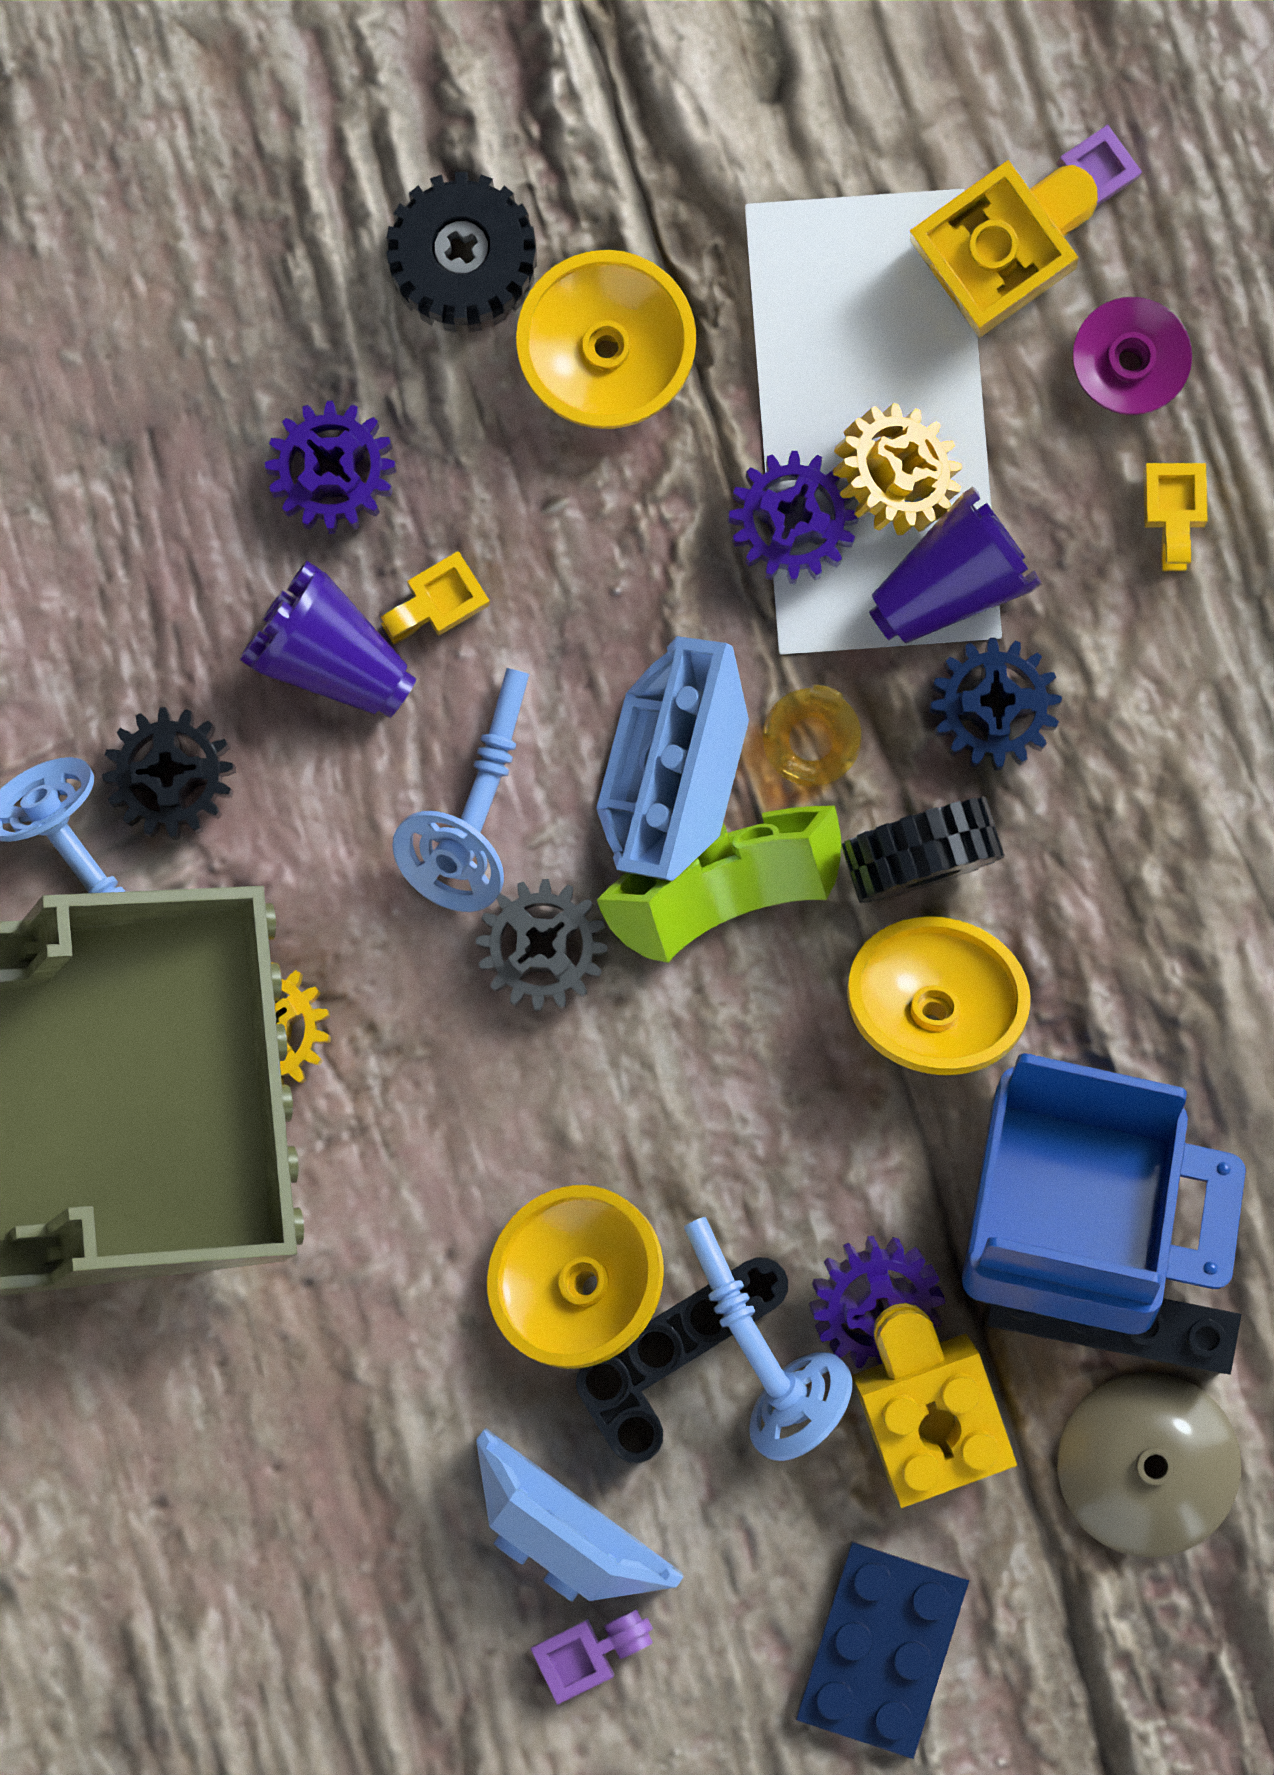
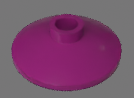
M1123 297L1104 303L1084 320L1073 344V368L1081 388L1099 406L1118 414L1143 415L1166 406L1180 393L1190 374L1192 346L1184 325L1167 307L1146 298ZM1125 352L1134 353L1140 360V367L1132 371L1124 369L1120 365L1119 356Z

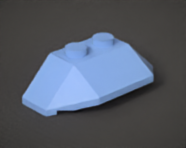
M680 636L675 637L667 646L668 652L655 661L625 695L596 807L606 839L614 853L613 860L616 869L624 873L673 881L720 836L749 723L733 646L723 642Z
M487 1428L479 1435L476 1442L489 1527L499 1534L493 1544L521 1565L530 1557L547 1569L549 1572L543 1581L559 1594L572 1602L578 1594L589 1601L676 1588L681 1582L683 1573L498 1436Z

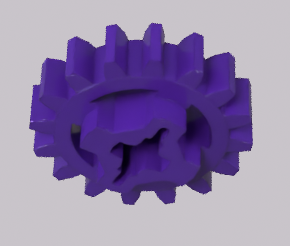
M333 401L326 402L324 415L319 416L315 415L309 405H305L302 407L305 421L298 425L294 421L285 418L282 423L288 434L286 440L271 438L269 441L271 449L280 455L279 459L265 462V469L268 474L280 476V479L274 481L269 486L274 498L289 496L282 506L284 514L289 518L302 510V523L304 528L308 530L313 528L318 518L324 519L329 534H335L338 520L345 518L354 530L360 528L357 513L364 509L367 513L376 517L380 513L374 500L376 494L391 497L393 492L391 485L383 480L382 476L397 473L396 463L394 460L381 458L382 455L387 454L393 448L389 437L374 439L373 437L379 429L378 421L372 417L362 425L358 423L359 410L353 404L346 410L344 416L337 414ZM330 430L343 432L338 437H319L317 435L319 432ZM298 451L305 460V470L297 477L298 482L294 485L291 470L294 455ZM368 451L371 468L365 484L357 474V464L364 458L363 454ZM315 452L322 459L326 458L332 463L339 460L347 482L339 475L336 477L329 471L323 474ZM324 497H343L346 500L342 503L330 505L319 503Z
M791 451L788 465L780 466L773 454L769 455L766 458L767 472L762 475L752 467L746 471V479L751 486L750 490L743 487H735L732 498L744 506V508L729 511L728 523L743 526L742 530L733 535L734 547H741L749 544L751 549L746 556L745 563L751 567L762 559L767 563L765 578L769 580L777 574L779 569L787 570L790 584H796L799 572L803 569H807L814 580L820 579L822 561L825 560L836 568L841 564L842 557L836 549L837 545L848 548L853 546L855 536L845 530L844 526L858 524L859 518L854 515L855 511L845 509V505L854 500V497H841L839 493L842 490L837 488L841 478L833 475V470L827 475L820 471L822 457L816 455L811 460L809 466L800 465L798 451ZM797 480L795 486L778 493L768 489L783 481ZM818 489L828 499L833 510L834 520L830 518L829 514L820 510L815 498ZM804 496L802 520L805 522L799 521L795 528L790 530L788 537L783 539L785 531V515L783 513L789 514L793 506H797L800 497ZM753 515L758 517L757 520L768 525L772 535L770 546L759 536L754 524ZM808 542L820 546L806 554L791 555L793 548Z
M867 1236L865 1250L858 1253L848 1242L843 1245L846 1256L843 1262L839 1263L828 1257L824 1261L830 1275L829 1279H813L812 1286L820 1299L809 1302V1308L814 1320H820L815 1325L822 1342L830 1341L829 1345L833 1354L839 1358L845 1356L850 1351V1356L856 1368L861 1369L867 1362L868 1357H875L878 1365L883 1364L874 1338V1324L879 1315L892 1305L902 1303L917 1305L928 1315L934 1328L941 1327L942 1320L937 1310L933 1308L945 1304V1297L940 1287L935 1286L940 1279L932 1264L924 1265L926 1261L918 1248L914 1247L904 1255V1248L899 1238L892 1237L886 1249H880L874 1236ZM888 1270L906 1276L912 1283H907L905 1277L893 1278L888 1274ZM876 1299H879V1300H878V1306L875 1307V1306H876ZM842 1323H847L848 1328L845 1327ZM861 1328L866 1332V1335L855 1333L849 1329Z

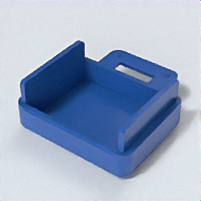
M1019 1054L1015 1066L1006 1070L1000 1077L992 1099L962 1275L963 1288L970 1297L978 1301L1126 1334H1142L1152 1326L1161 1308L1166 1279L1209 1289L1223 1288L1231 1281L1246 1174L1245 1165L1235 1154L1185 1143L1188 1116L1183 1107L1186 1102L1187 1091L1182 1087L1032 1054ZM1180 1177L1207 1183L1198 1250L1171 1245Z

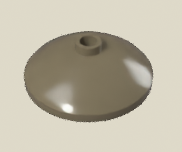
M1152 1372L1132 1373L1101 1384L1084 1397L1075 1407L1063 1428L1059 1440L1057 1476L1060 1490L1069 1511L1081 1527L1093 1538L1124 1554L1150 1558L1164 1557L1196 1546L1209 1537L1224 1521L1239 1489L1241 1455L1236 1434L1228 1417L1206 1392L1194 1384L1172 1375ZM1158 1454L1165 1462V1470L1161 1476L1150 1478L1144 1471V1462L1149 1456Z

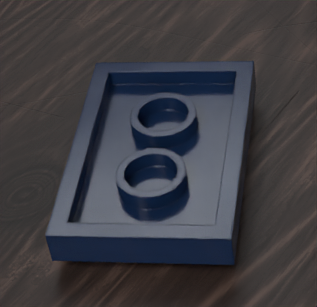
M851 1541L795 1719L914 1759L969 1580Z

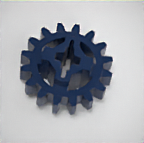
M996 637L989 638L985 653L979 654L977 648L972 643L966 644L963 649L965 659L963 664L957 659L949 657L943 665L951 679L935 678L932 688L938 693L943 694L944 698L931 702L929 713L944 715L945 719L935 728L934 732L936 736L952 734L955 738L949 749V753L952 756L961 752L964 748L971 751V767L976 768L983 756L991 757L994 771H1000L1004 766L1005 756L1010 754L1013 760L1020 766L1028 760L1025 746L1029 745L1040 752L1046 746L1047 742L1039 733V730L1054 731L1058 726L1059 721L1047 714V710L1058 707L1062 702V696L1047 694L1046 688L1056 679V675L1054 672L1039 675L1036 667L1042 656L1037 652L1027 660L1019 657L1021 642L1016 640L1007 652L999 651ZM981 668L980 684L974 690L956 693L962 680L971 672ZM1007 668L1020 675L1030 688H1020L1007 676ZM993 683L994 691L998 693L999 701L1009 702V706L1005 707L1000 715L997 726L996 717H993L992 709L987 706L981 707L980 704L985 702ZM1034 715L1029 728L1019 737L1009 741L1010 724L1016 718ZM970 720L983 732L984 741L969 733L960 721Z

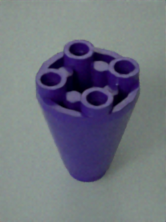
M306 561L287 588V591L292 593L293 596L283 590L279 593L263 617V620L266 622L263 631L267 634L265 635L261 631H257L239 660L259 674L371 714H376L380 711L391 718L407 698L416 682V678L406 672L407 664L325 572Z

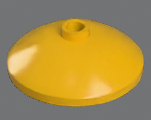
M596 250L574 255L563 260L547 271L536 282L526 297L520 311L517 323L516 346L522 373L533 393L546 407L558 416L581 426L598 429H616L649 419L664 409L677 396L684 386L693 365L696 349V327L686 296L673 278L653 262L632 253L616 250ZM602 341H611L617 346L618 351L611 358H602L596 353V346Z
M945 917L911 918L881 929L867 940L857 953L851 966L847 984V999L850 1013L863 1037L878 1052L893 1062L918 1072L934 1075L966 1074L986 1068L1003 1058L1019 1041L1026 1026L1030 1010L1029 984L1022 966L1012 952L1001 941L983 929L960 920ZM933 1015L938 1017L940 1020H932L925 1016Z
M572 1185L541 1194L523 1206L510 1219L493 1248L488 1266L487 1294L495 1322L502 1334L516 1349L542 1364L557 1368L576 1369L607 1361L621 1353L639 1337L657 1308L664 1277L661 1246L652 1225L643 1213L631 1202L612 1191L596 1186ZM592 1276H596L597 1286L595 1290L590 1294L584 1295L583 1285L585 1281Z

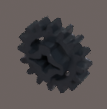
M166 707L159 708L158 722L152 724L142 713L136 715L139 730L131 734L129 731L119 728L116 733L124 743L122 750L106 749L105 756L117 764L116 770L102 774L103 781L106 784L119 787V790L108 798L110 804L114 808L129 805L130 807L126 811L123 820L132 827L142 818L145 819L144 833L152 838L159 832L161 825L166 826L167 832L173 840H179L181 825L187 823L197 834L203 832L202 822L199 817L207 813L219 819L222 813L214 803L217 796L232 798L234 793L230 787L222 783V777L236 773V767L233 763L220 761L219 758L230 749L227 741L222 739L210 743L209 740L213 736L215 726L207 720L197 729L194 728V714L187 709L183 711L178 721H173ZM179 736L186 737L197 743L203 749L207 758H200V756L188 757L181 751ZM153 740V748L144 759L133 762L139 750L146 743ZM172 760L184 772L174 776L173 786L166 787L160 778L151 776H156V773L165 771L166 761ZM206 785L199 799L186 808L185 799L197 786ZM133 789H139L140 791L151 790L157 795L160 812L149 809L141 804L135 796Z

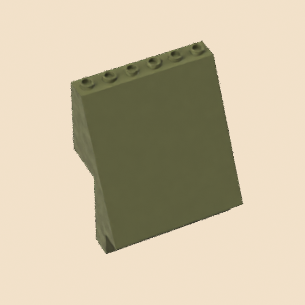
M264 886L42 895L23 920L0 921V1296L284 1262L297 1255V1245H301L304 1240V1220L301 1209L299 1207L293 1208L291 1183L297 1182L299 1165L295 1147L287 1145L285 1122H290L292 1119L293 1099L289 1085H282L280 1061H284L287 1056V1035L284 1025L276 1024L274 1000L280 999L282 980L279 965L271 963L269 940H273L275 937L276 915L273 904L265 903Z

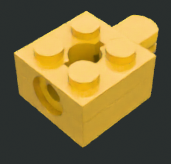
M1008 159L909 230L910 240L980 338L1077 269L1079 257L1064 236L1093 215L1098 201L1097 186L1093 177L1087 171L1075 165H1067L1058 168L1029 189Z
M902 1303L885 1309L875 1320L874 1338L883 1364L851 1376L889 1485L900 1507L904 1508L1018 1466L980 1354L968 1335L965 1333L939 1343L933 1323L928 1315L917 1305Z

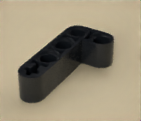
M756 1257L730 1270L735 1281H742L743 1288L750 1283L747 1272L752 1268L756 1267L760 1274L772 1272L775 1275L777 1281L770 1286L773 1297L769 1301L764 1302L759 1295L750 1297L745 1303L746 1306H753L755 1309V1313L751 1316L754 1322L776 1309L784 1301L788 1292V1278L785 1270L776 1261L769 1258ZM709 1284L651 1319L643 1332L629 1347L611 1359L599 1363L615 1367L621 1375L622 1386L614 1397L599 1399L588 1391L586 1376L589 1370L596 1365L579 1369L576 1377V1388L581 1400L614 1453L629 1463H642L650 1460L659 1452L663 1443V1427L660 1419L643 1393V1390L733 1335L729 1327H723L712 1335H703L692 1326L690 1315L693 1306L701 1300L709 1299L708 1295L712 1292ZM653 1331L667 1334L672 1339L674 1345V1354L671 1360L666 1365L660 1367H651L645 1364L638 1354V1345L641 1338ZM631 1417L646 1419L654 1430L652 1443L646 1449L639 1452L624 1448L618 1438L620 1425Z

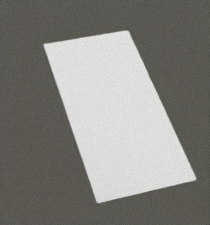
M965 189L751 203L745 205L765 473L767 472V456L773 454L780 466L788 465L791 451H798L800 465L809 466L811 460L816 455L821 456L822 465L820 471L827 475L844 460L834 452L835 446L846 437L843 431L872 407L876 406L883 413L892 403H897L902 411V417H906L917 408L921 410L920 423L928 427L936 421L941 425L936 435L940 442L953 440L955 447L947 453L948 460L961 463L962 470L951 478V480L961 486L960 492L949 501L951 505L962 493L973 486L980 495V500L973 504L976 509L985 503H988L991 507L977 334L912 245L909 231L960 195ZM877 437V438H874V439H872V440L877 441V440H879L881 437ZM847 478L840 479L837 485L839 490L844 489L848 485ZM797 480L783 481L768 489L778 493L795 486ZM818 489L815 498L820 510L829 514L830 518L834 520L833 510L828 499ZM804 496L800 497L797 506H793L789 514L783 513L785 515L783 539L788 537L790 530L794 529L799 521L805 522L802 520ZM854 497V500L845 505V509L855 511L859 504L858 500ZM918 497L913 502L921 501L923 498ZM868 511L865 515L859 517L858 524L844 526L845 530L855 536L852 548L837 545L836 549L842 557L841 564L837 568L824 560L821 562L822 574L820 579L814 580L808 570L803 569L799 572L796 584L789 583L787 570L779 569L773 577L780 654L989 640V638L995 637L996 639L1002 638L1000 605L909 643H904L898 635L888 640L870 616L869 611L877 606L871 594L937 521H934L924 531L918 532L913 526L904 535H897L893 522H889L880 531L874 529L875 515ZM808 542L793 548L791 555L806 554L820 546Z

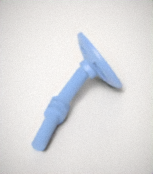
M506 668L489 733L482 734L480 739L485 743V747H478L477 754L482 759L474 761L473 767L478 770L461 818L459 819L438 811H421L405 818L394 833L392 843L393 854L401 873L420 894L442 907L461 912L479 911L490 906L502 890L504 872L501 861L495 849L481 834L501 777L508 776L509 769L505 767V764L512 763L513 757L508 754V751L515 750L517 745L512 741L530 675L528 673ZM436 823H443V824L451 825V826H453V827H455V828H450V827H442V828H440ZM414 833L422 835L419 843L420 853L424 860L422 862L419 861L414 850ZM432 840L439 843L434 850L432 847ZM475 856L477 859V865L472 861V859ZM487 859L491 869L490 880L485 875ZM441 874L447 878L468 879L472 891L452 888L437 880V877Z
M73 757L49 760L22 772L0 789V841L11 842L36 835L47 836L88 893L126 892L123 887L116 888L118 881L114 876L106 877L67 824L69 816L86 800L94 784V774L85 761ZM66 779L78 780L81 782V787L76 791L70 783L66 782ZM60 795H65L67 799L61 802L59 797ZM21 799V807L13 806L17 801ZM27 821H30V822H31L30 825H24V824H22V822H27ZM10 823L15 832L4 830L3 824Z
M707 1218L697 1219L685 1225L684 1229L712 1289V1292L708 1295L709 1300L718 1302L714 1307V1311L716 1314H723L724 1316L719 1321L721 1326L729 1327L764 1387L751 1414L749 1431L752 1444L763 1456L771 1460L785 1461L802 1456L827 1438L843 1417L852 1393L851 1372L838 1356L828 1352H815L804 1355L781 1369L751 1317L755 1313V1309L753 1306H746L745 1303L750 1298L747 1293H740L744 1285L741 1280H734ZM806 1366L803 1370L795 1371L801 1367ZM829 1371L830 1389L826 1401H822L825 1393V1381L822 1374ZM810 1382H812L811 1390L807 1386H805ZM761 1416L765 1423L763 1429L761 1427ZM808 1418L811 1420L799 1432L779 1439L782 1427L804 1422Z

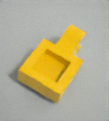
M1146 463L1143 469L1145 528L1163 527L1161 543L1162 571H1186L1187 564L1191 563L1190 527H1205L1208 522L1206 463Z
M457 551L408 580L407 586L414 598L381 616V626L393 645L412 635L428 621L437 635L440 636L490 606V600L460 552Z

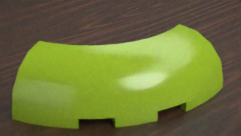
M806 806L763 812V824L749 826L732 832H727V828L723 823L720 836L673 881L625 873L597 899L600 911L610 930L627 947L646 958L669 963L681 949L695 938L739 915L781 903L803 900H827L836 883L841 861V833L835 806Z

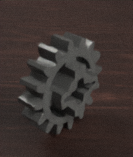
M542 879L539 893L531 894L526 884L520 882L518 883V899L512 902L501 893L496 898L502 909L499 916L489 913L483 914L481 919L492 929L491 935L476 937V945L484 949H490L491 955L478 963L481 971L497 970L498 975L490 985L495 992L505 988L507 985L513 989L510 996V1004L517 1006L525 995L532 997L535 1012H541L545 998L553 997L557 1006L563 1009L566 1008L565 992L572 989L581 997L588 994L584 983L581 981L585 975L600 978L602 970L591 962L592 957L607 954L608 947L603 943L594 942L593 936L604 930L605 925L603 920L587 921L586 916L593 907L590 899L580 902L577 906L571 902L574 891L573 886L567 884L558 896L552 894L549 879ZM536 906H549L563 912L558 913L553 919L533 918L526 909ZM507 925H509L517 935L516 951L504 963L501 942L503 933ZM579 929L583 939V950L579 963L575 967L566 955L567 940ZM537 932L538 935L544 938L550 933H556L557 937L552 942L555 955L547 959L544 955L538 954L534 958L529 957L524 961L532 948L529 940L531 934ZM531 972L551 973L559 982L539 986L528 984L521 979Z

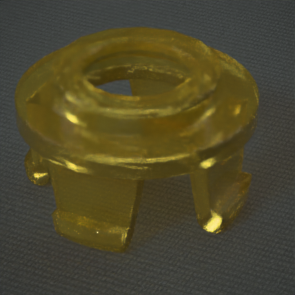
M812 685V688L795 690L782 697L768 713L762 734L764 752L773 769L789 782L806 787L828 785L844 776L855 763L862 741L861 726L853 708L843 699L842 693L823 685ZM817 718L825 722L832 730L834 738L833 747L822 759L815 761L804 760L791 749L789 742L790 732L793 726L800 720Z

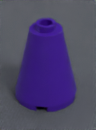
M972 486L961 494L871 594L877 606L872 608L869 614L888 640L898 635L904 643H909L1026 595L1042 585L1035 571L1026 577L1023 576L1022 573L1028 570V567L1023 562V559L1026 557L988 503H985L978 509L973 505L980 500L979 492L975 487Z

